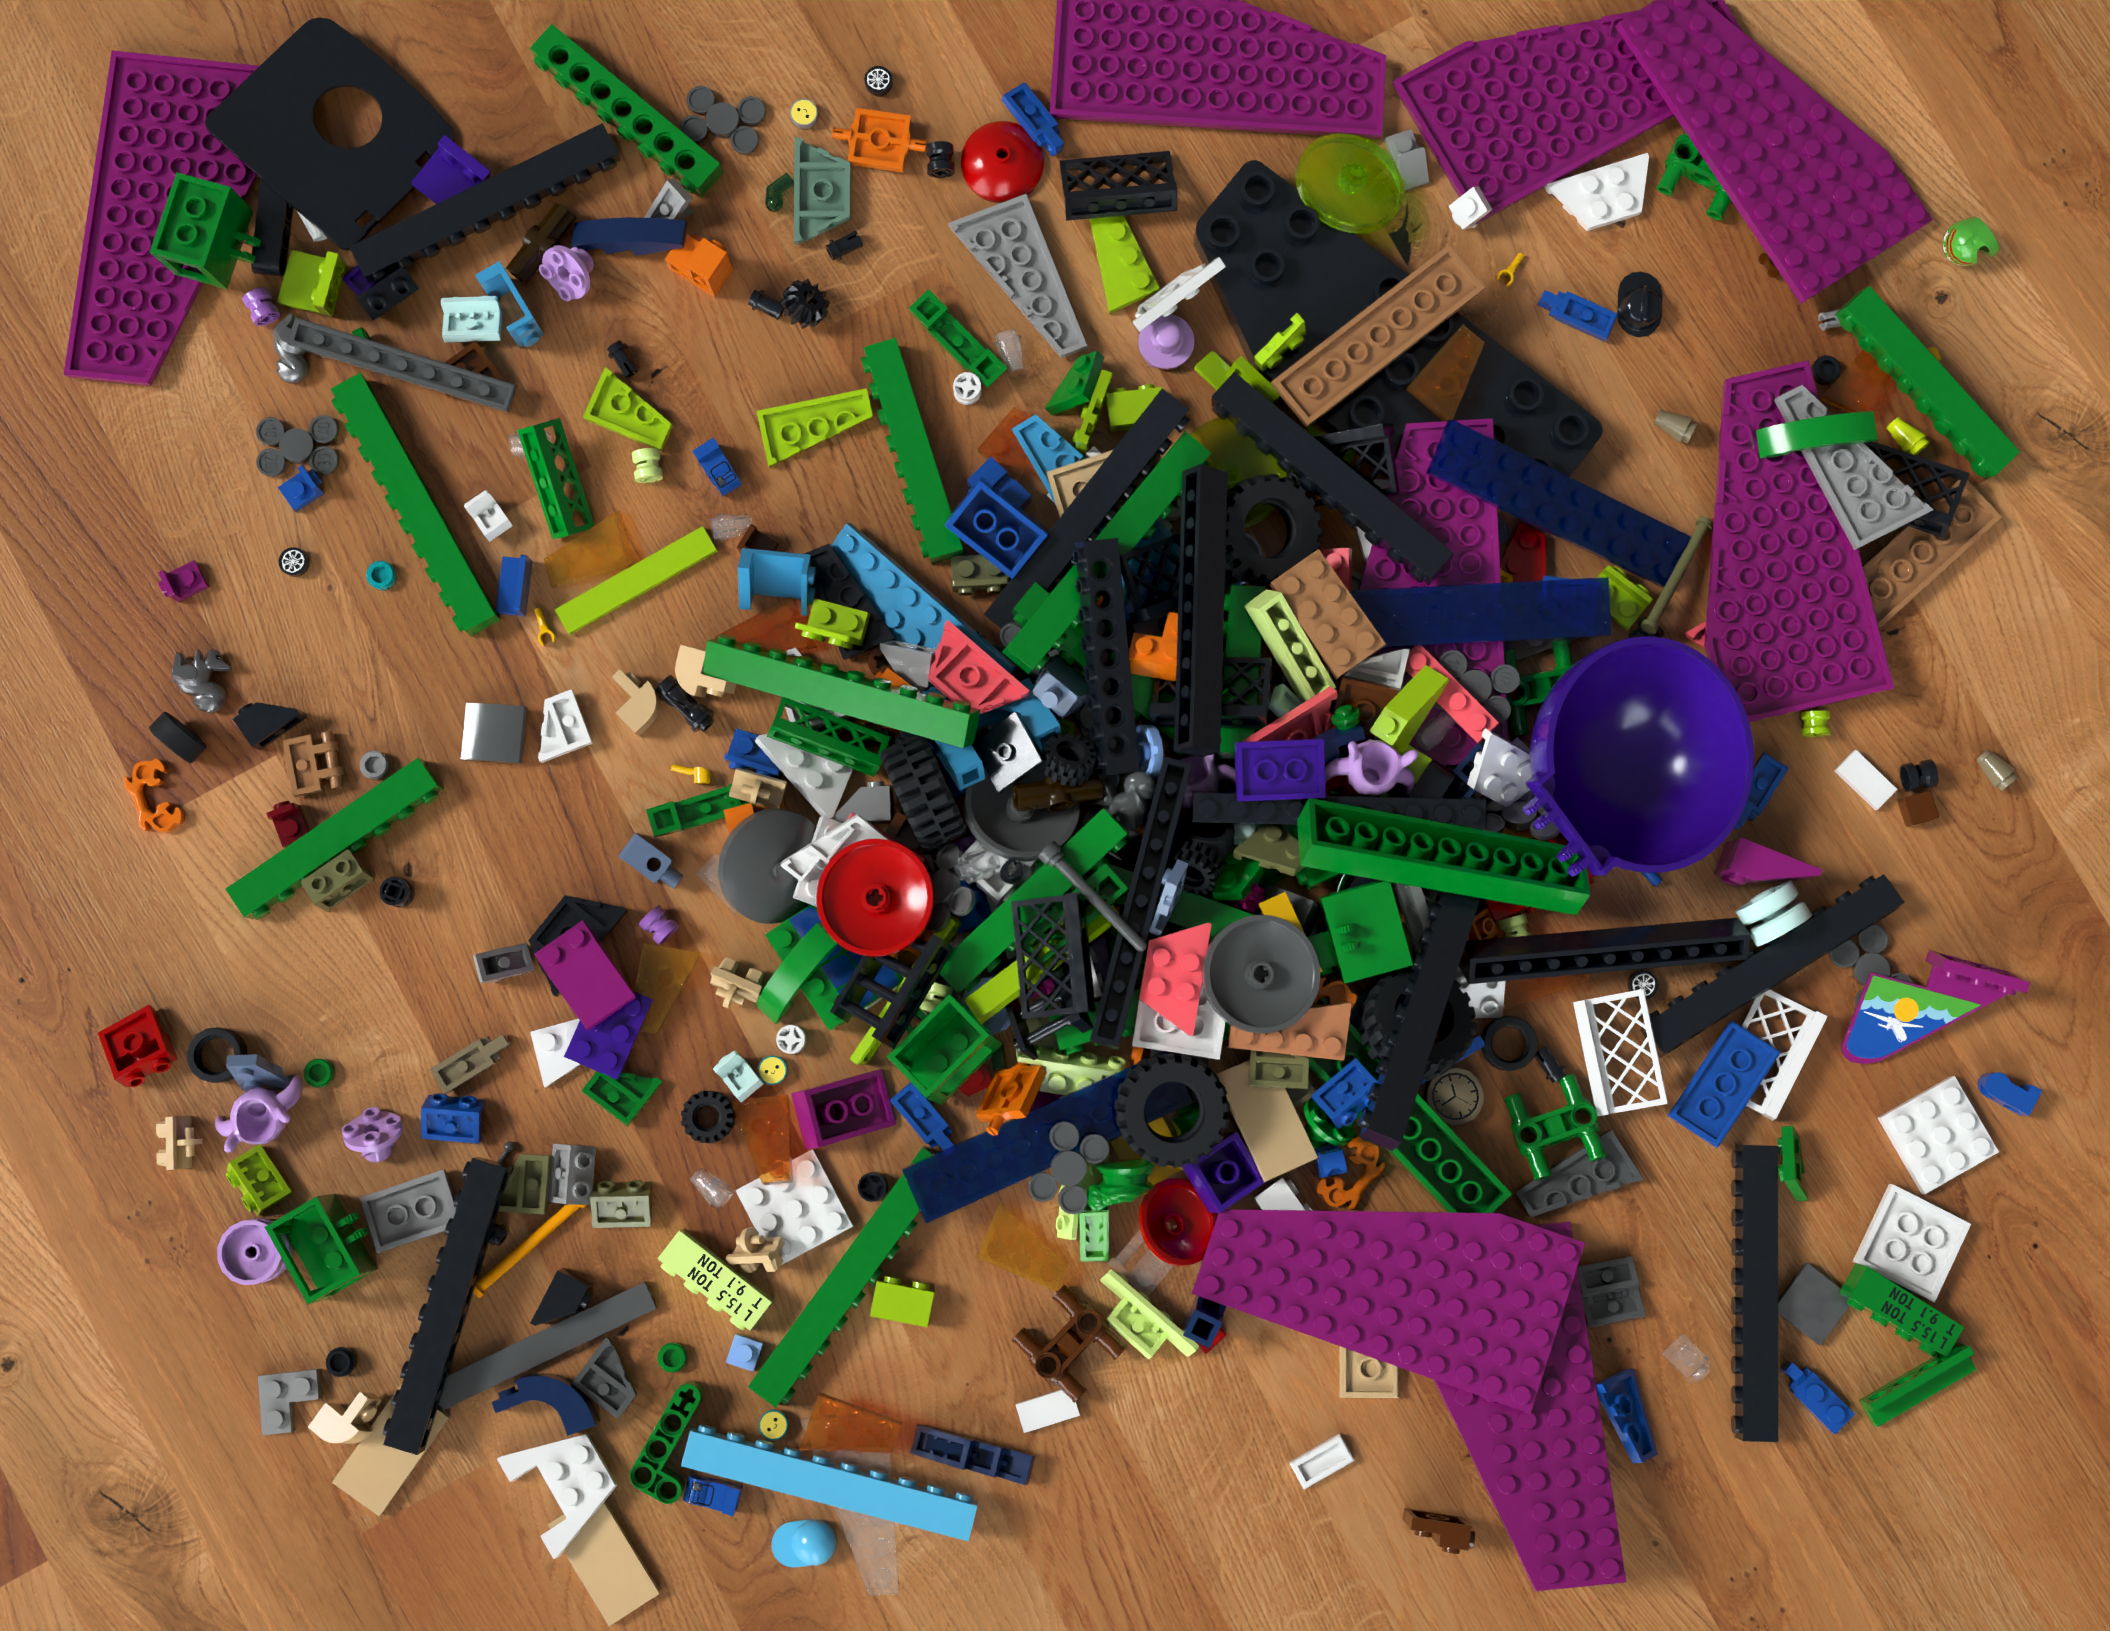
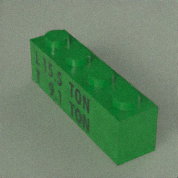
M1855 1263L1839 1291V1294L1847 1298V1305L1859 1312H1862L1863 1309L1872 1314L1871 1320L1883 1327L1889 1324L1896 1329L1895 1335L1907 1342L1913 1339L1920 1344L1918 1347L1920 1351L1933 1358L1936 1354L1948 1357L1964 1329L1962 1325L1868 1266Z

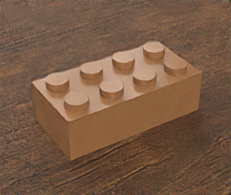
M1319 549L1271 582L1270 587L1273 591L1283 594L1313 648L1336 680L1386 645Z

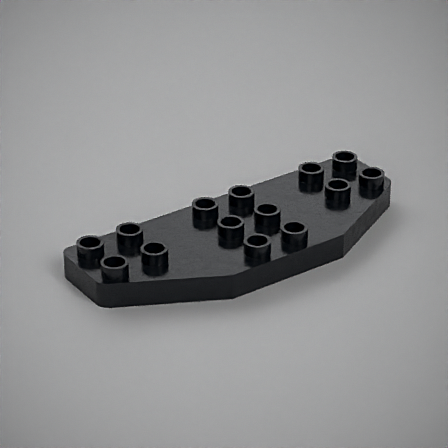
M1257 160L1248 161L1240 168L1201 216L1196 225L1194 247L1202 264L1205 263L1206 266L1218 257L1226 266L1211 277L1210 281L1248 362L1252 363L1257 371L1270 382L1409 276L1274 171ZM1458 312L1454 313L1315 421L1318 426L1329 434L1378 424L1393 423L1395 435H1391L1396 461L1407 423L1493 418L1497 501L1532 508L1542 507L1549 503L1594 447L1603 432L1602 425L1598 419ZM1298 313L1305 321L1306 335L1304 336V342L1293 351L1291 349L1287 350L1282 355V361L1273 369L1268 367L1262 372L1255 364L1254 356L1279 331L1282 333L1291 326L1293 322L1290 319ZM1384 442L1376 443L1369 453L1379 462L1385 455ZM1368 445L1360 447L1365 450ZM1358 451L1355 453L1359 457L1362 455ZM1367 458L1364 460L1366 463H1368L1370 466L1376 469L1377 466L1375 464H1373ZM1381 470L1379 473L1389 480V475Z

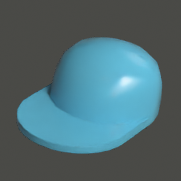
M822 1520L791 1521L781 1525L774 1533L772 1552L781 1564L788 1567L818 1566L824 1564L832 1557L836 1549L837 1537L834 1529Z

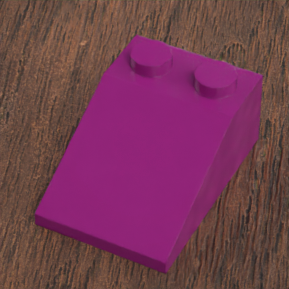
M1741 837L1725 844L1714 875L1721 877L1722 883L1738 887V884L1748 885L1806 880L1820 876L1822 869Z
M583 920L535 953L551 981L588 1031L636 998V995L595 931Z
M882 1069L791 1093L805 1149L823 1147L896 1125Z

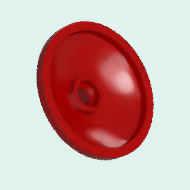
M996 121L985 124L970 135L963 147L961 154L963 177L970 189L987 201L1003 203L1024 194L1028 195L1035 189L1042 177L1044 168L1042 148L1017 123ZM1005 152L1007 157L1001 159L997 154Z
M1172 1178L1155 1184L1154 1188L1149 1189L1145 1194L1139 1210V1225L1145 1243L1159 1259L1171 1265L1189 1266L1203 1260L1217 1214L1208 1212L1190 1181ZM1167 1222L1171 1225V1230H1169Z

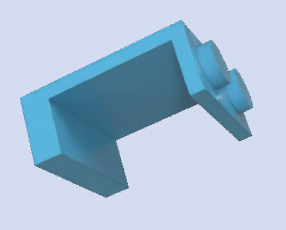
M498 261L477 273L475 276L488 296L500 298L511 291L526 315L506 327L519 348L523 346L529 347L537 343L540 339L539 337L544 335L501 262Z
M742 548L738 564L739 609L751 610L754 595L801 599V615L807 616L809 604L813 605L816 596V588L811 587V584L815 582L816 567H811V555Z

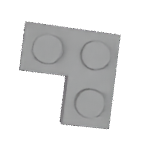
M320 1369L258 1376L262 1435L295 1431L293 1402L322 1398Z

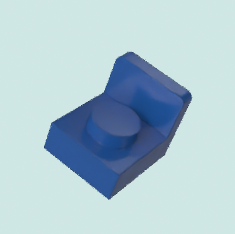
M303 465L297 468L299 470L297 475L278 487L295 512H298L324 494L319 486L323 483L314 469L309 471Z

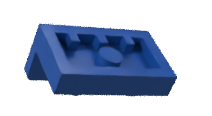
M736 728L728 754L725 753L724 760L730 763L729 768L734 770L737 767L745 770L747 768L757 771V773L781 779L782 772L756 744L755 740L759 735Z
M1355 1058L1312 1094L1311 1097L1333 1121L1334 1125L1341 1129L1343 1126L1353 1123L1358 1113L1365 1107L1370 1106L1371 1100L1367 1099L1372 1084L1374 1082L1377 1083V1080Z
M443 1093L428 1095L421 1107V1139L479 1144L482 1139V1111L485 1107V1100L477 1099L474 1096L450 1097Z

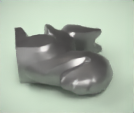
M292 313L273 329L272 336L274 337L275 352L280 357L276 362V372L284 382L295 384L306 378L309 366L302 356L307 351L287 345L295 320V316Z
M210 649L205 659H203L202 652L196 650L194 659L187 660L182 653L176 652L172 669V682L176 683L185 694L194 696L193 704L198 706L199 710L206 713L219 711L226 702L227 693L220 684L210 681L212 671H231V667L225 663L221 653L216 649Z

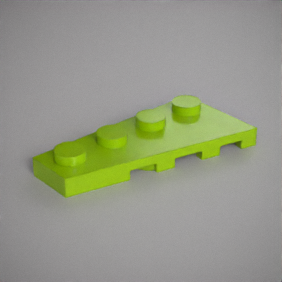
M1115 216L1089 219L1108 313H1114L1158 292L1160 288L1125 217Z
M867 388L758 410L757 416L768 467L872 418L873 414Z

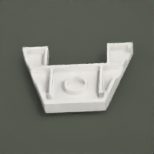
M857 814L787 857L780 865L802 882L820 859L828 864L834 855L850 844L866 839H890Z
M589 1434L497 1458L510 1482L515 1481L537 1466L566 1516L564 1521L541 1535L553 1559H557L562 1555L572 1539H575L585 1523L596 1513L618 1486Z

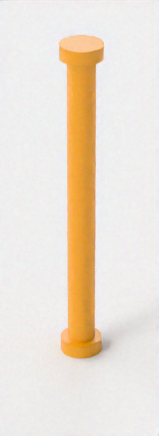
M566 1204L484 1275L476 1283L474 1294L479 1298L484 1296V1291L576 1210L580 1207L583 1209L587 1205Z

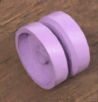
M268 1218L243 1220L232 1225L222 1235L217 1247V1260L222 1272L231 1281L242 1285H256L279 1277L287 1269L264 1228L274 1222V1220ZM287 1234L281 1235L280 1237L292 1257L293 1244Z

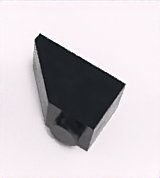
M256 702L255 704L249 703L243 706L238 711L239 715L234 717L233 721L249 744L261 750L307 717L298 709Z
M564 1268L557 1270L530 1324L536 1326L580 1311L581 1307L586 1309L594 1295L590 1291L593 1283Z

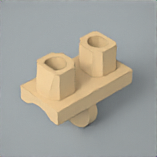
M737 767L729 797L747 801L754 805L780 809L787 782Z
M725 957L719 967L714 966L711 972L710 984L718 987L716 995L725 998L723 1002V1007L729 1008L732 1002L743 1005L745 999L756 1003L762 991L761 985L764 973L750 968L745 979L735 975L739 968V963Z
M191 1116L165 1117V1121L156 1124V1135L158 1138H166V1149L157 1152V1164L166 1166V1170L192 1168V1156H195V1145L203 1144V1138L194 1139V1127H192Z
M748 1227L743 1229L741 1235L736 1238L737 1245L735 1251L726 1256L728 1263L739 1264L743 1273H752L757 1270L761 1263H763L767 1272H775L783 1263L779 1251L785 1243L782 1237L764 1238L763 1235H759L756 1228Z

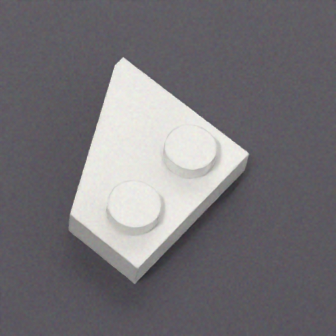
M572 689L545 699L544 722L541 729V750L538 755L541 763L593 744Z

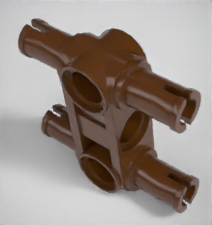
M1063 1285L1052 1297L1070 1315V1321L1047 1345L1044 1344L1043 1346L1025 1327L1011 1341L1030 1358V1365L1039 1376L1044 1378L1050 1385L1054 1386L1056 1384L1075 1403L1087 1390L1068 1372L1070 1370L1068 1367L1092 1342H1097L1114 1360L1122 1354L1127 1346L1109 1330V1323L1089 1303H1082L1066 1285ZM1086 1314H1093L1097 1318V1326L1092 1331H1087L1082 1326V1319ZM1048 1356L1054 1358L1057 1363L1056 1370L1052 1374L1044 1372L1041 1366L1043 1359Z

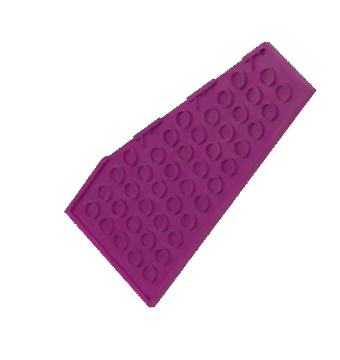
M1057 0L1050 114L1053 118L1381 139L1386 55L1356 43L1350 44L1312 29L1311 25L1275 11L1271 13L1240 0Z
M1705 0L1742 31L1724 0ZM1637 11L1604 16L1599 20L1559 27L1554 25L1517 32L1516 35L1473 42V40L1466 41L1393 81L1394 89L1459 198L1472 187L1479 186L1490 204L1492 211L1477 221L1476 224L1674 117V114L1615 27L1621 20Z
M1655 0L1621 20L1615 26L1800 304L1933 220L1883 147L1705 0Z
M112 50L64 368L65 376L69 378L152 386L203 285L202 282L174 275L150 253L176 172L229 186L245 201L257 175L208 132L205 120L259 66ZM183 265L182 269L203 274L197 268Z
M1809 360L1728 378L1723 383L1704 646L1707 658L1723 672L1739 695L1749 722L1894 688L1858 549H1853L1803 453L1795 451L1790 452L1789 455L1763 459L1759 457L1756 430L1786 423L1774 401L1777 397L1803 385L1819 400Z
M1493 418L1407 423L1395 461L1400 492L1386 494V497L1454 554L1448 565L1428 586L1425 582L1419 583L1414 580L1408 573L1409 569L1402 563L1398 565L1390 560L1386 555L1387 551L1380 545L1371 546L1356 602L1386 645L1370 657L1404 648L1410 651L1420 643L1438 662L1442 654L1447 651L1456 650L1461 652L1467 660L1465 672L1479 670L1487 674L1491 680L1493 670L1500 665H1505ZM1404 672L1401 690L1412 679L1406 672ZM1343 676L1337 680L1334 677L1333 682L1338 694ZM1492 686L1489 697L1501 696L1506 699V694L1497 692ZM1337 699L1333 700V714L1335 711ZM1433 706L1408 745L1442 765H1459L1477 743L1444 710H1439ZM1507 720L1494 730L1506 740H1508Z
M1225 1209L1218 1213L1192 1294L1531 1414L1585 1243L1501 1213Z
M1570 1222L1535 1225L1573 1239ZM1577 1268L1531 1414L1433 1379L1470 1453L1495 1510H1497L1516 1549L1517 1556L1534 1591L1626 1582Z

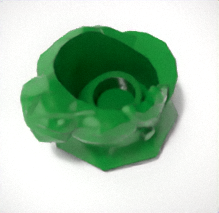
M1145 1159L1110 1161L1097 1165L1096 1168L1102 1173L1103 1182L1098 1185L1092 1184L1088 1187L1089 1207L1092 1210L1101 1211L1112 1204L1132 1202L1147 1189H1153L1154 1186L1148 1181L1147 1176L1151 1174L1154 1163L1148 1162Z

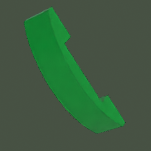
M929 289L909 307V311L938 344L967 372L975 374L981 384L987 389L1008 369L948 312V308Z
M1874 411L1821 416L1756 430L1760 459L1789 455L1790 452L1845 443L1852 445L1878 440Z
M731 783L727 787L698 796L646 809L655 838L724 819L723 810L749 804L750 802L729 797Z
M820 922L816 923L787 955L767 982L756 1002V1006L775 1024L781 1021L793 1005L792 1000L818 965L824 963L838 945Z

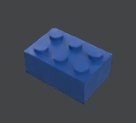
M983 477L979 478L945 522V527L1011 579L1014 578L1048 535L1046 527Z

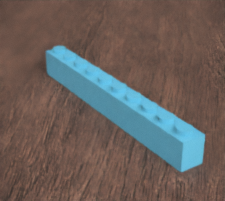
M700 1424L699 1428L694 1427L689 1433L681 1463L682 1467L969 1541L978 1506V1501L973 1500L974 1496L971 1494L956 1492L955 1496L944 1493L945 1488L933 1484H928L927 1488L917 1486L916 1480L907 1477H899V1480L887 1478L888 1473L880 1470L871 1469L870 1473L858 1470L859 1466L853 1463L842 1462L841 1465L830 1463L831 1459L823 1455L814 1454L813 1458L802 1456V1451L796 1448L785 1447L783 1451L773 1448V1443L757 1439L756 1443L745 1441V1436L734 1432H728L727 1436L716 1433V1428Z

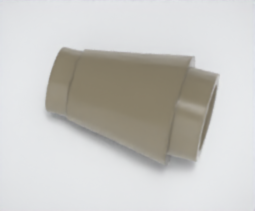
M1662 409L1654 421V425L1658 426V428L1679 443L1683 441L1687 444L1691 440L1698 423L1692 421V417Z
M1990 749L1976 759L1993 788L1997 787L2001 792L2019 778L2014 772L2017 769L1995 753H1992Z

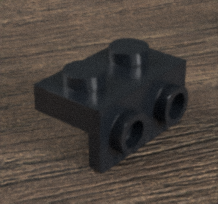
M400 267L359 295L356 300L368 316L375 320L419 290L405 267Z

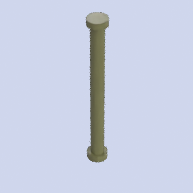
M1700 516L1697 519V527L1650 615L1641 623V628L1645 632L1650 634L1657 632L1659 628L1658 622L1707 531H1711L1713 528V521L1704 516Z

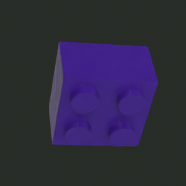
M1237 1131L1222 1134L1224 1138L1221 1143L1214 1145L1212 1148L1213 1152L1208 1157L1206 1155L1200 1157V1162L1193 1165L1190 1163L1183 1164L1182 1169L1209 1213H1221L1265 1183Z

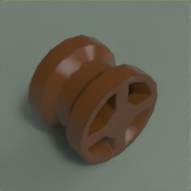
M880 647L871 651L868 656V666L873 675H876L879 671L884 673L887 668L895 672L881 652Z

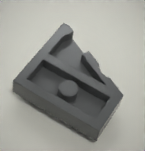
M609 1337L604 1339L571 1383L617 1419L621 1417L637 1395L635 1387Z

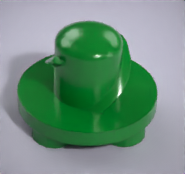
M1312 1097L1305 1103L1304 1114L1308 1123L1304 1126V1129L1314 1149H1321L1327 1142L1335 1146H1346L1353 1139L1354 1132L1352 1126L1355 1124V1121L1348 1126L1338 1129Z

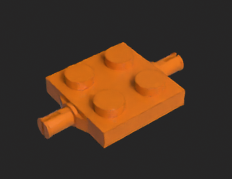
M856 108L854 121L850 129L833 127L832 139L848 141L849 154L847 161L851 165L903 173L905 158L909 150L925 153L927 140L911 139L910 115Z
M1018 1062V1064L1009 1069L996 1071L976 1113V1117L981 1122H990L986 1129L989 1134L993 1136L998 1135L1002 1123L1006 1120L1027 1117L1047 1074L1041 1065L1030 1066L1028 1063Z

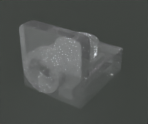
M1684 1334L1662 1353L1685 1377L1689 1384H1692L1695 1380L1697 1382L1702 1381L1710 1372L1709 1367L1711 1363L1709 1358Z

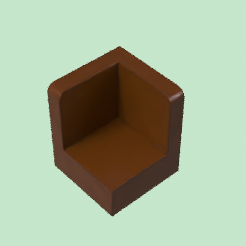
M751 524L739 542L737 549L740 555L742 548L775 551L779 544L759 532L757 527Z
M897 811L885 832L914 851H917L920 844L907 817Z

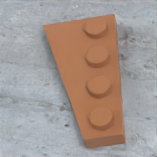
M1347 1001L1340 1002V1004H1324L1310 1007L1308 1012L1298 1022L1286 1029L1272 1033L1245 1032L1229 1024L1227 1047L1344 1061L1352 1003Z

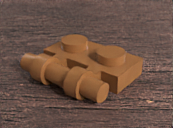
M333 731L321 733L323 743L315 745L314 736L311 734L282 740L294 797L323 792L322 780L330 779L332 789L343 787L341 777L344 776L342 766H339L337 757L339 747L338 742L334 741ZM325 754L328 768L320 770L317 755Z

